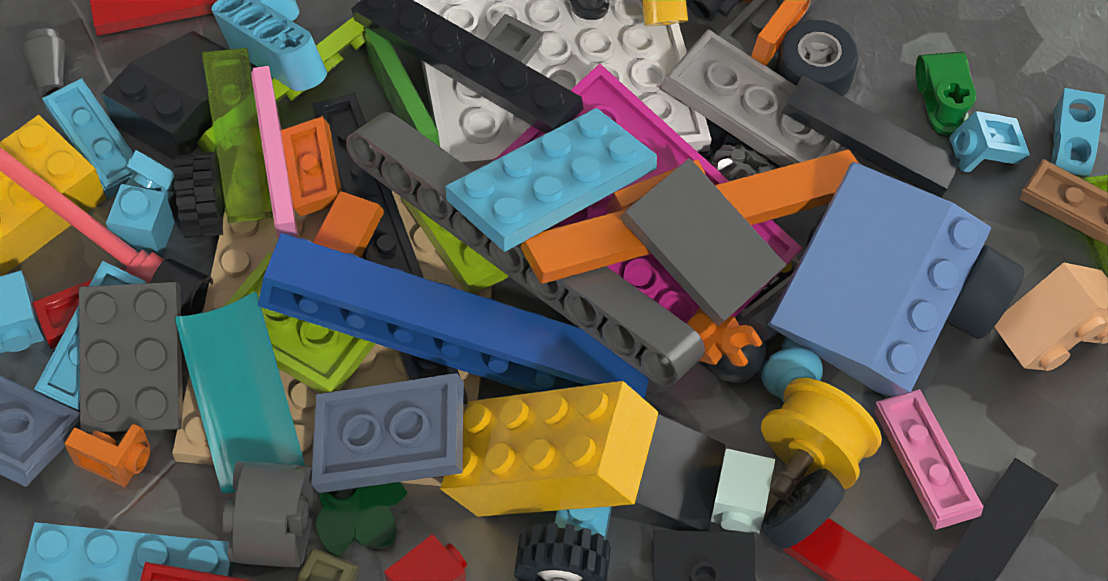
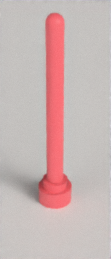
M0 147V171L125 265L127 267L125 272L146 281V283H150L155 271L164 259L154 252L149 255L143 249L140 252L136 251Z

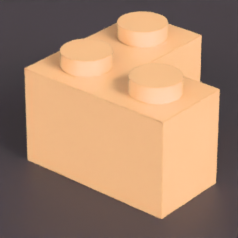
M1062 263L1005 311L994 327L1024 368L1053 370L1070 357L1068 350L1080 341L1108 343V278L1102 270Z

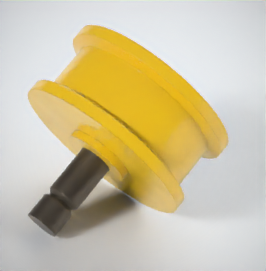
M797 378L791 381L784 390V404L782 407L768 412L761 422V431L765 441L772 451L787 464L782 470L781 475L777 477L770 487V491L777 498L787 500L795 489V485L800 482L803 476L806 477L819 469L825 468L840 481L844 489L852 487L859 477L860 469L858 464L862 458L873 456L881 446L882 437L876 422L858 402L832 385L811 378Z

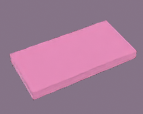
M269 66L253 68L251 76L277 237L279 239L280 234L283 233L299 238Z

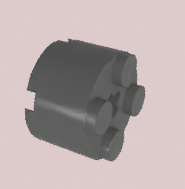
M237 460L233 473L234 491H237L235 502L227 501L223 512V532L231 533L228 547L229 562L289 568L300 567V564L305 562L313 518L308 517V501H314V487L311 485L312 467Z

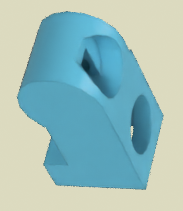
M1064 88L1054 109L1053 124L1055 126L1052 164L1071 174L1089 177L1097 154L1105 95ZM1075 103H1082L1090 107V110L1084 111L1069 107Z

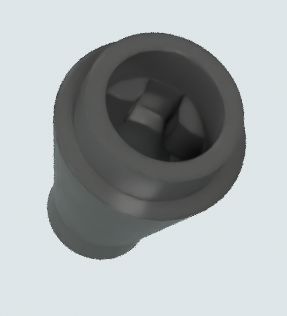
M40 28L28 32L24 36V43L21 46L22 54L35 81L37 93L42 97L64 87L66 43L60 38L56 30L49 28Z

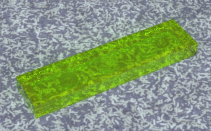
M248 48L202 52L227 222L234 223L274 218Z

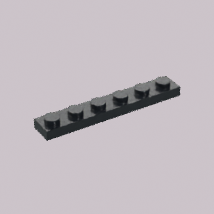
M360 0L351 8L354 20L545 134L572 121L584 109L582 97L414 0Z

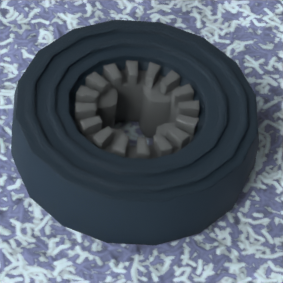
M826 468L807 475L795 485V489L787 500L779 499L766 515L762 524L765 535L780 549H787L812 534L834 512L843 498L845 489L840 481Z

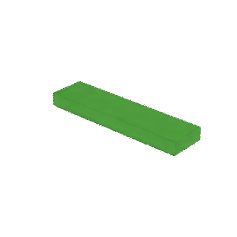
M364 28L369 63L397 117L440 147L438 130L390 41L370 29Z

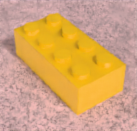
M39 114L0 142V147L86 213L107 199L96 168ZM0 171V276H3L71 226V224Z
M624 381L468 401L463 414V473L444 476L440 489L477 517L634 505L658 411Z

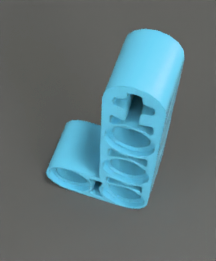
M217 0L213 4L211 10L229 48L257 67L269 66L271 76L288 88L295 91L308 90L319 85L327 76V70L310 32L293 22L300 12L296 0Z

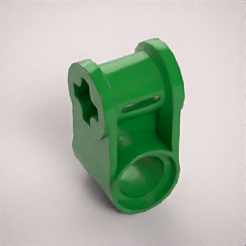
M963 51L919 55L915 65L916 83L919 92L922 94L929 124L937 133L950 136L969 118L968 110L973 107L977 98L969 71L968 58Z

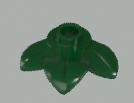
M400 482L351 488L349 490L353 494L351 497L343 500L335 497L339 490L318 492L323 508L316 519L317 535L323 547L331 555L339 557L354 540L360 545L371 549H385L394 545L396 524L389 508L398 505L408 495L407 490Z

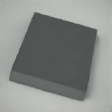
M690 158L628 208L620 217L717 327L786 266V263Z

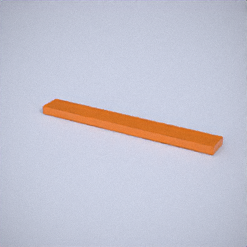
M848 149L715 186L750 225L829 204L849 165L853 162L858 163V161ZM627 209L543 231L522 242L520 246L541 284L651 254L620 219Z

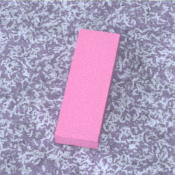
M918 389L911 391V393L875 402L874 413L934 530L980 517L983 505L921 390Z

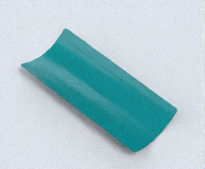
M256 292L222 308L200 314L175 317L217 479L223 494L237 492L233 488V473L237 460L305 466L261 307L258 306L259 298Z

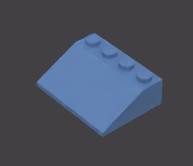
M853 162L849 165L767 325L802 347L812 350L823 360L885 398L911 393L992 227L953 202Z

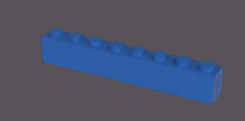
M281 233L263 278L258 301L259 307L521 390L535 393L624 381L643 399L646 395L649 378L579 327L546 318L539 313L528 312L499 303L492 298L474 295L453 288L445 283L427 280L406 273L398 268L380 265L359 258L354 254L333 250L312 243L307 239Z

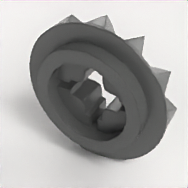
M723 145L720 150L716 151L712 159V166L729 181L777 169V167L769 164L767 157H761L755 150H746L742 145H736L735 147Z

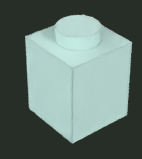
M726 449L711 522L721 524L722 528L730 532L753 531L760 533L766 511L775 459Z

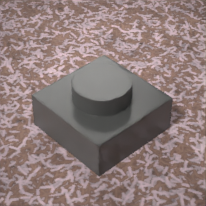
M504 14L484 41L527 65L542 45L544 33Z

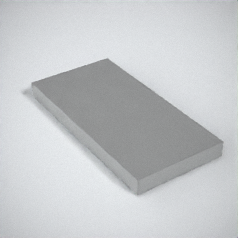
M709 29L670 71L662 83L661 88L781 167L836 153L841 144L782 113L796 87L794 84Z

